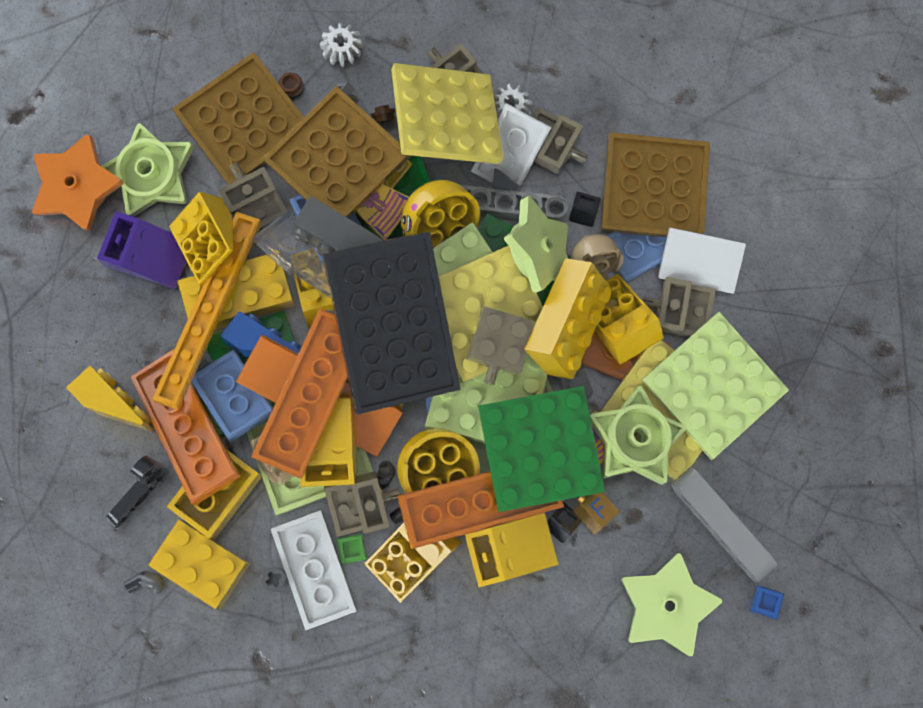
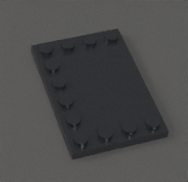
M430 232L417 233L322 254L354 410L357 415L461 390Z

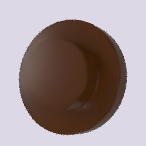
M292 72L285 73L279 79L278 84L288 97L298 96L302 92L303 81L298 74Z
M389 105L375 107V112L371 113V118H374L378 124L395 120L394 113L396 111L395 108H390Z

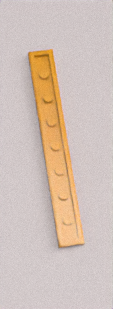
M236 212L232 220L233 251L206 279L152 398L154 402L176 410L180 409L262 224L260 219Z

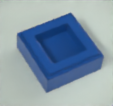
M757 585L750 611L777 620L784 593Z

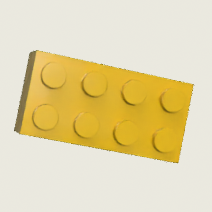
M278 251L244 262L215 330L227 327L239 311L247 316L250 313L258 318L296 307L283 261ZM195 276L178 280L188 318L204 283L199 285Z
M565 258L524 348L546 375L570 380L574 379L577 370L581 366L584 353L591 343L594 330L601 320L604 307L611 297V287L592 262Z

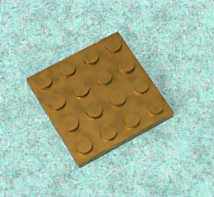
M255 52L172 108L173 112L228 185L236 180L229 168L230 165L233 164L238 173L234 163L239 162L245 175L266 165L263 157L304 118Z
M335 86L263 157V160L306 201L311 195L349 219L411 155H402L400 143L340 88Z
M610 132L608 136L601 231L667 238L669 227L704 234L710 142Z

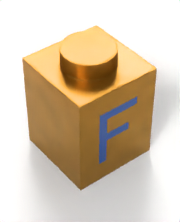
M604 493L580 497L577 500L579 506L573 511L594 535L620 512Z

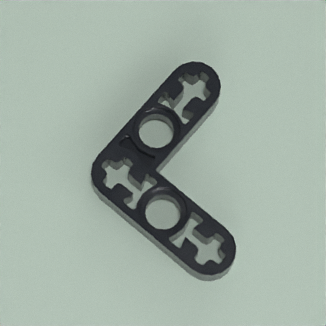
M147 455L139 459L130 470V475L137 482L106 516V520L115 528L120 527L164 479L168 469Z

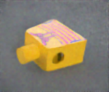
M383 184L355 213L378 237L387 240L400 222L402 210L409 197Z

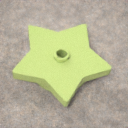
M138 123L130 143L121 151L119 156L101 165L124 181V184L121 186L126 215L135 217L156 202L188 203L181 173L194 149L190 142H160L143 125Z
M528 196L520 201L519 223L504 237V240L510 246L512 257L518 269L529 279L532 291L536 293L544 290L552 280H556L565 258L568 259L566 253L568 225L548 219L532 197Z
M638 386L631 393L620 409L590 414L592 427L605 445L603 478L634 471L661 485L667 482L668 451L687 427L665 417L660 411L655 409L642 386Z
M680 553L673 556L655 575L623 577L621 581L635 608L628 641L635 643L663 639L687 656H693L698 623L722 603V599L693 584ZM669 600L674 603L673 611L665 609V603Z

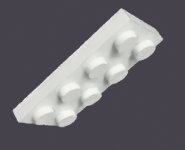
M321 510L271 528L306 631L357 612Z

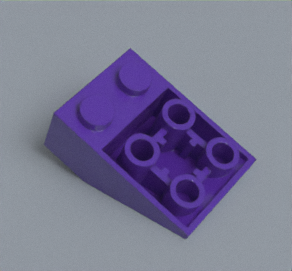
M115 211L97 257L105 267L175 290L178 287V280L181 279L187 263L173 233L139 218Z

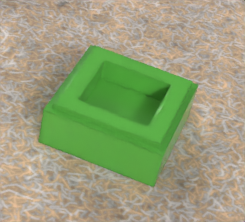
M362 533L336 538L341 565L367 560Z

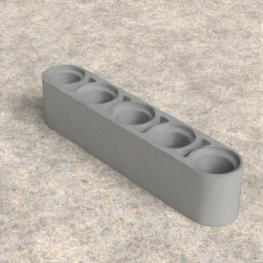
M463 186L475 199L483 198L486 200L487 203L484 206H479L480 217H486L488 213L498 219L519 221L520 201L528 196L532 197L548 219L563 222L568 210L566 199L558 195ZM501 201H509L512 206L509 209H502L498 204ZM558 206L561 208L562 213L555 215L550 212L549 208Z
M689 467L671 483V487L754 582L760 583L778 567L777 562L694 468Z

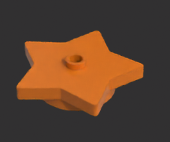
M84 135L64 153L34 154L42 185L32 213L37 216L65 214L81 228L91 231L97 209L104 202L106 196L124 184L122 179L100 165L92 136Z

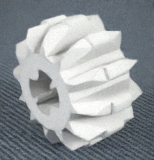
M342 23L338 24L337 29L330 25V33L323 32L322 38L324 41L320 43L321 49L324 50L323 57L325 59L330 58L332 65L340 61V66L344 67L347 60L353 64V57H360L361 51L359 49L363 47L362 40L359 39L360 33L353 31V27L350 24L345 29ZM339 43H344V46L339 47Z
M509 83L506 91L499 87L497 90L498 95L493 94L497 120L506 103L512 104L518 110L531 115L529 109L532 108V101L527 100L529 98L528 92L521 93L520 85L515 90H512V86Z

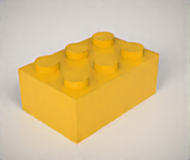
M229 451L228 453L241 476L240 478L197 505L191 504L182 486L167 505V508L208 539L214 541L262 478V475Z
M178 519L148 566L214 609H222L250 563L218 542L208 539L190 524Z

